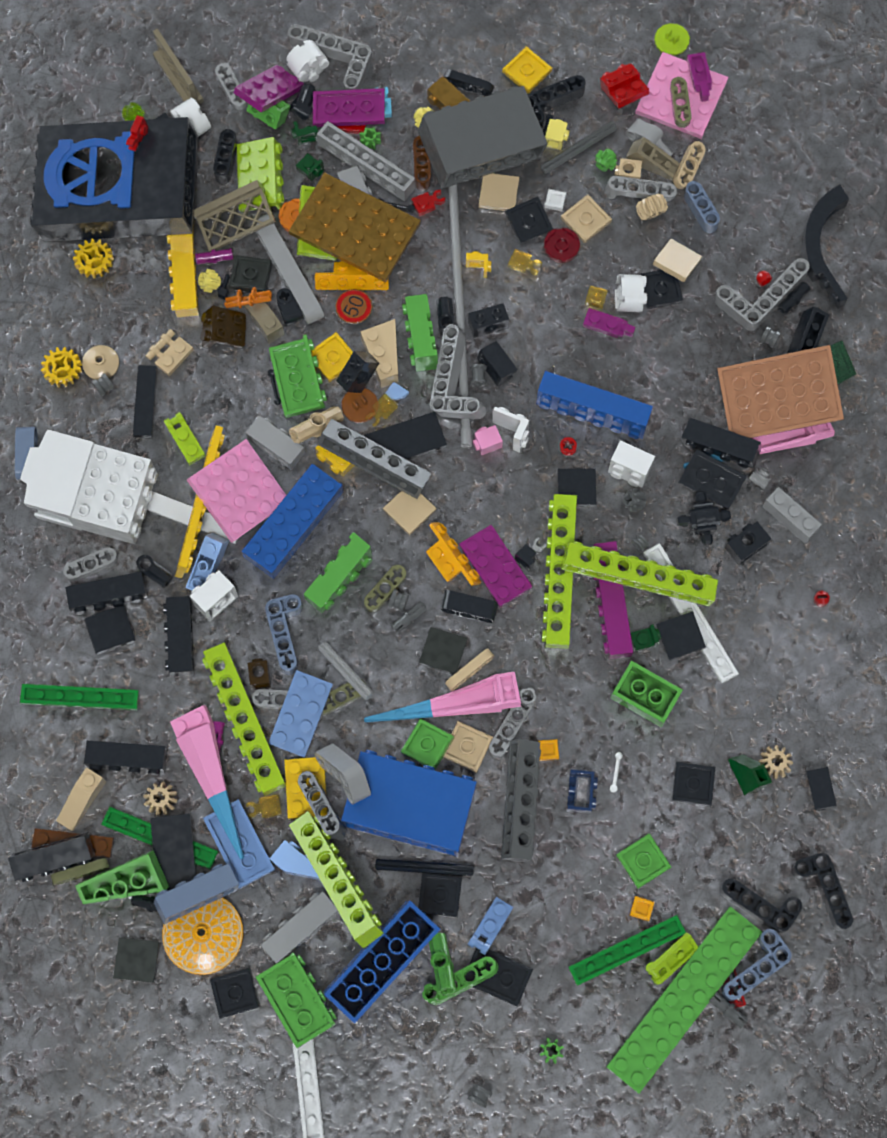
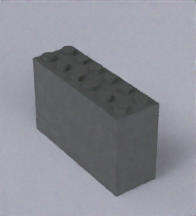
M513 86L507 91H496L490 96H479L473 101H462L456 106H445L435 112L428 111L423 115L418 129L441 189L539 160L548 144L524 86Z

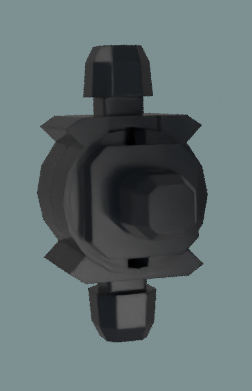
M697 492L695 494L696 504H693L687 512V516L681 515L677 517V525L679 527H687L689 525L690 531L694 530L695 535H702L701 541L704 546L711 545L713 542V534L711 533H715L717 527L720 526V521L727 522L731 519V512L728 510H721L719 512L718 506L713 507V501L706 502L705 492Z

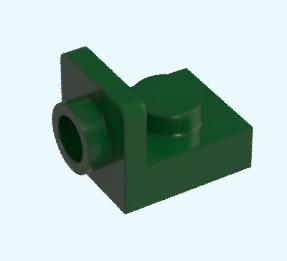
M297 121L293 122L294 128L291 129L293 140L297 139L298 146L317 141V126H306L303 129H299Z
M307 153L296 164V169L313 181L316 177L318 178L322 175L324 164L321 159L317 161Z
M654 624L650 625L649 628L630 633L635 653L657 647L659 640H661L659 629H655Z

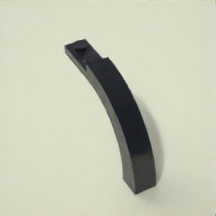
M840 184L827 192L815 205L807 221L802 238L803 259L809 262L807 273L812 283L819 279L821 288L827 291L830 302L835 304L838 309L845 305L848 298L823 259L820 236L825 223L836 212L845 208L849 201V197Z

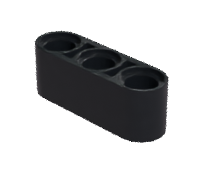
M231 129L223 130L219 136L213 171L216 181L220 184L228 183L232 177L238 143L236 134Z
M445 590L440 610L473 620L494 623L498 603L485 598Z

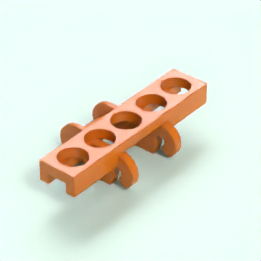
M253 287L249 296L243 297L242 291L239 289L236 296L225 297L226 303L224 305L226 308H242L244 305L252 307L256 303L271 301L272 293L271 290L257 292L256 287Z

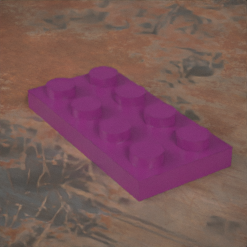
M275 65L236 86L233 93L262 113L299 92L301 85L304 83L288 73L283 67Z
M385 88L313 91V126L323 127L327 121L334 126L385 124Z
M492 525L459 543V547L473 568L478 572L480 579L495 602L498 603L499 608L532 589V585Z

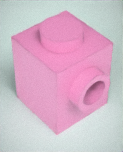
M496 425L478 429L474 433V440H472L475 450H479L481 456L502 448L503 444Z

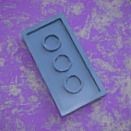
M296 670L268 744L305 758L333 684Z
M238 799L230 803L244 855L243 859H240L215 812L203 819L226 864H229L239 883L238 888L241 889L275 871Z

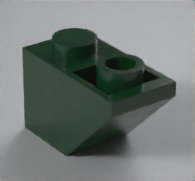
M745 755L728 759L744 796L758 792L773 783L764 764Z

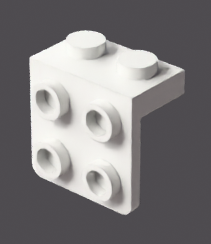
M494 407L493 423L516 432L513 437V450L520 453L522 447L526 448L529 441V420L524 415L510 413L506 408Z

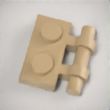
M171 329L166 334L163 333L160 336V340L155 345H152L149 348V352L145 355L150 361L156 356L158 360L155 362V366L168 376L194 351L193 347L181 337L173 341L171 338L175 335V332ZM167 344L169 348L162 353L160 350Z

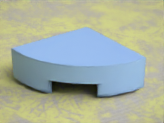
M393 382L383 395V398L388 401L404 399L409 395V391Z

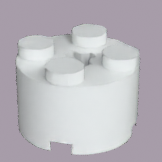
M307 40L304 41L305 45L301 47L297 45L290 51L286 59L288 63L286 64L299 81H310L312 83L329 66V61L314 41Z
M192 97L170 111L173 118L188 117L198 137L211 128L205 113L201 112L199 109L201 107Z
M618 274L616 284L619 285L615 289V308L617 312H642L643 304L647 302V293H644L646 276Z

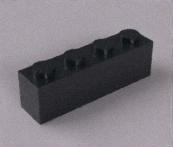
M815 306L803 311L787 354L817 348L830 314Z
M693 418L689 419L681 437L685 447L692 450L695 448L702 450L703 453L709 456H719L721 460L726 462H736L737 465L743 468H754L762 449L760 441Z
M141 571L65 587L69 610L72 614L75 613L76 615L85 614L86 611L93 609L101 611L105 607L112 605L113 607L123 606L127 602L139 603L144 601L143 599L148 598L145 578Z
M190 596L166 597V604H163L164 615H167V622H164V633L167 634L168 641L164 642L165 653H168V660H165L166 672L169 671L171 677L195 676L192 600Z
M87 740L84 764L91 771H101V768L109 769V772L119 773L121 770H128V773L140 774V771H146L149 775H160V773H165L168 749L166 746Z
M89 832L14 853L8 857L14 880L22 879V882L33 879L34 875L41 874V876H46L53 873L52 870L58 868L60 871L71 868L72 864H87L95 856V851Z

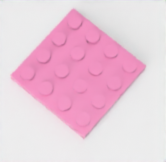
M662 52L647 85L650 94L641 98L635 114L702 139L729 77L709 70L712 79V90H709V101L702 102L700 93L695 92L688 62ZM675 77L684 78L688 87L692 117L690 124L685 128L678 127L674 122L670 85ZM676 84L678 93H680L681 87L679 84ZM683 99L676 100L679 106L686 104ZM681 112L680 118H682V121H685L683 112Z
M247 439L187 479V482L202 500L231 543L269 517L286 496Z

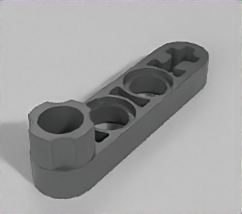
M309 771L301 773L298 777V784L323 831L333 840L338 839L340 841L344 839L347 828L339 819L318 778ZM307 778H310V779H309V782H310V784H311L313 787L310 788V787L306 784V783H307V781H306ZM320 792V798L317 801H312L313 794ZM325 807H328V814L324 817H321V810Z

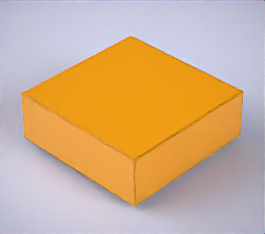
M557 739L538 741L540 742L541 749L539 761L559 760Z
M635 896L629 916L649 922L654 901Z

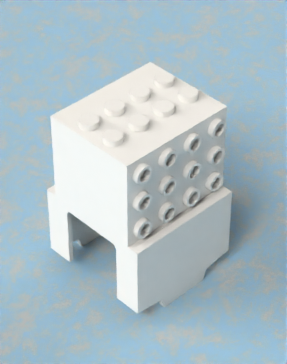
M47 429L39 447H30L20 480L27 484L24 504L29 508L38 510L34 514L37 519L136 544L158 473L151 459L100 446L88 440Z

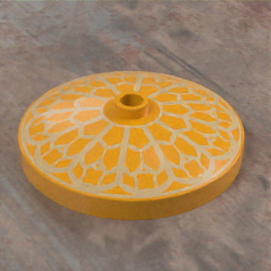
M223 897L163 925L162 930L163 945L171 961L182 970L196 975H209L226 968L238 955L244 937L243 923L239 913ZM200 929L205 930V934L203 936L198 935L200 933Z

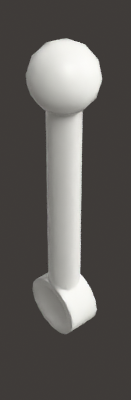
M621 752L615 754L616 764L613 783L610 786L612 793H615L618 789L616 783L620 759L623 757Z

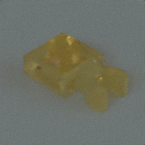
M515 249L508 267L524 274L527 269L532 275L538 276L539 271L533 267H542V262L540 260L532 261V255Z
M384 393L372 405L375 411L368 413L365 419L368 420L369 417L373 416L375 422L372 426L375 427L379 424L380 417L386 420L398 405Z
M279 795L259 798L260 804H255L254 802L246 803L247 808L254 807V812L247 814L248 818H254L259 813H261L262 819L282 815Z

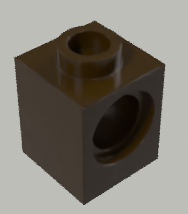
M257 658L247 663L251 689L271 687L267 660ZM258 669L264 670V674L260 677L254 676V672Z

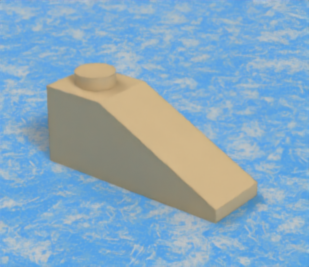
M86 767L75 783L56 821L73 832L106 784V781Z

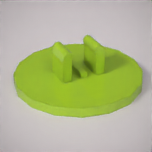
M669 23L657 30L654 42L660 52L675 56L687 49L690 37L684 27Z

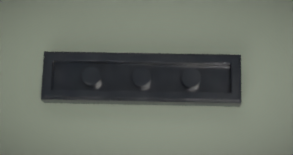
M138 365L133 423L134 438H152L157 366Z

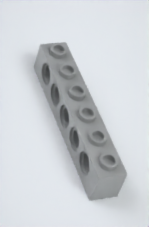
M327 121L317 133L319 146L351 167L358 166L359 171H363L366 177L404 202L415 190L414 177Z

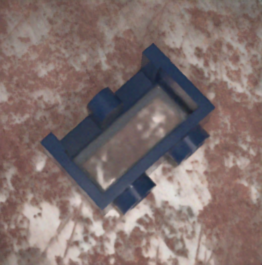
M570 770L567 812L591 814L592 809H595L596 797H593V789H597L598 778L594 777V772Z

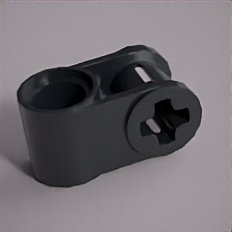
M287 288L278 290L276 294L277 306L285 325L289 326L304 320L301 309L296 303L292 292Z

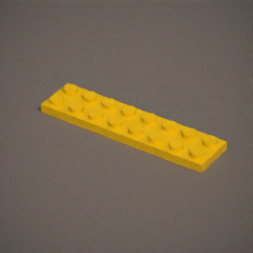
M215 426L203 468L220 456L219 451L225 437L222 434L223 427ZM197 494L175 577L182 578L184 573L188 574L193 561L191 556L198 541L195 538L198 537L202 518L206 510L205 505Z

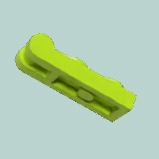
M180 412L175 414V417L172 419L164 420L167 429L189 466L206 457ZM180 423L181 427L175 430L173 426Z
M686 933L656 961L648 963L645 969L649 975H652L651 979L654 984L659 985L670 977L695 953L698 946L692 936Z

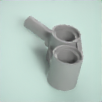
M638 118L626 132V136L632 142L645 137L669 156L673 154L661 141V137L664 135L663 131L654 124L647 123Z

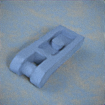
M496 897L468 945L472 948H478L481 950L480 953L486 955L513 907ZM480 936H482L483 938L487 939V941L483 943L478 939Z

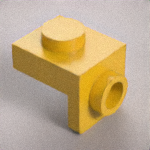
M476 251L466 253V267L484 268L483 278H487V272H491L492 262L488 261V254H481Z

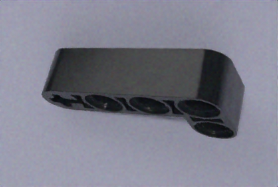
M575 75L527 94L541 129L544 126L543 112L581 98L584 95L586 81L583 76Z
M818 853L795 862L791 868L792 875L795 878L805 879L814 876L832 926L839 931L851 927L853 916L829 855ZM817 858H821L824 860V868H820L817 866ZM798 864H802L806 867L805 874H801L798 872ZM824 877H828L831 879V887H827L824 885ZM832 896L839 899V906L832 905ZM842 908L843 911L835 914L834 911H837ZM845 918L846 922L843 924L839 923L838 920Z
M727 879L720 886V893L725 899L769 929L775 930L778 934L788 931L802 910V902L797 897L787 898L778 909L735 879ZM731 884L733 886V891L728 893V888L726 886H729ZM739 891H742V893H741V894L737 897V899H736V898H735V896L737 895L736 893H738ZM744 895L751 898V905L743 903L742 897ZM788 902H793L796 905L795 912L788 910ZM760 907L768 909V917L760 915ZM778 918L785 921L786 926L784 929L777 926L776 921Z

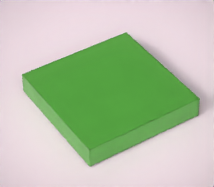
M420 718L400 752L416 762L434 767L436 770L454 740V736Z
M650 833L616 854V857L637 889L671 868V865Z

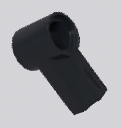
M306 83L301 85L297 98L291 103L289 109L291 113L303 121L312 112L313 91H316L314 85Z
M447 296L436 299L438 329L441 335H443L446 328L443 324L455 325L452 298Z
M141 555L136 561L139 572L141 571L144 576H147L162 588L168 586L174 577V574L155 562L149 555ZM143 562L151 563L147 569L141 568V564Z

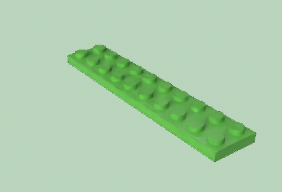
M730 906L606 1068L639 1094L710 1002V999L755 943L762 931Z

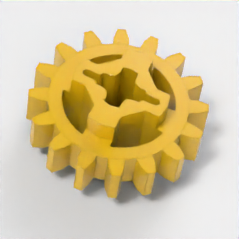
M91 239V243L85 240L84 246L78 245L80 250H74L76 255L73 257L74 265L79 273H84L87 278L90 274L93 276V279L96 278V274L103 277L102 272L108 273L107 267H113L111 262L114 260L112 250L108 247L107 243L102 245L100 239L97 243H95L94 239Z
M56 347V352L50 350V356L44 355L46 362H41L42 367H44L41 369V372L45 374L44 378L46 381L49 380L50 385L56 382L57 387H60L61 384L67 387L68 382L74 384L73 379H79L77 373H82L80 367L82 362L79 360L78 354L74 355L72 349L68 352L66 347L62 351Z

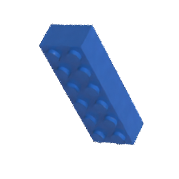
M548 371L544 372L536 404L542 409H552L560 415H570L578 421H588L597 427L604 426L610 428L615 433L622 432L628 434L633 439H643L653 409L651 405Z
M311 464L241 551L243 557L269 577L275 579L342 495V484L314 464Z

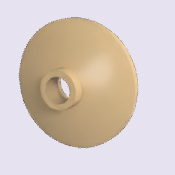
M94 346L85 353L82 359V367L86 375L92 379L98 380L104 373L110 378L119 368V357L115 350L109 346ZM99 358L103 359L101 362H96Z

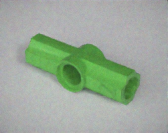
M437 933L429 941L431 951L430 963L434 968L438 994L448 996L456 991L453 974L454 965L450 958L446 934Z

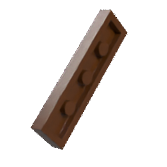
M35 828L31 848L79 834ZM90 835L95 851L94 857L111 858L114 838Z

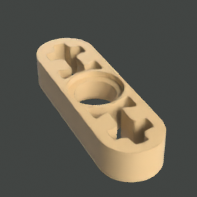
M696 141L687 147L673 178L676 188L684 189L693 180L705 154L703 143ZM686 161H690L692 163V170H689L686 167Z
M489 649L484 650L450 677L445 683L451 691H454L495 657Z

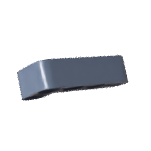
M294 594L272 599L265 606L279 665L282 672L286 675H293L298 669L286 618L299 615L303 609L301 599ZM291 602L298 603L295 609L288 607ZM272 607L280 608L278 613H270ZM277 625L284 626L281 632L274 630ZM280 644H289L286 650L279 649ZM287 656L289 657L291 663L290 668H287L286 666L287 663L285 657Z
M767 929L758 937V943L766 955L723 986L722 995L726 1000L734 1001L739 999L791 960L790 949L775 930ZM765 934H770L773 937L772 944H767L764 941ZM777 951L784 952L786 957L784 961L777 959ZM762 962L769 965L768 973H763L760 970ZM745 974L752 976L753 983L751 985H747L744 982ZM738 984L741 986V988L734 992L735 995L728 994L729 987L733 988Z

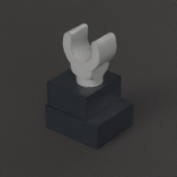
M539 537L534 540L532 547L525 544L515 554L514 559L528 572L534 567L536 554L544 551L547 546L546 543L542 547L537 546Z

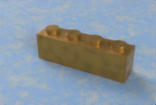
M443 76L427 89L429 103L432 106L436 105L440 110L445 106L452 107L462 101H470Z

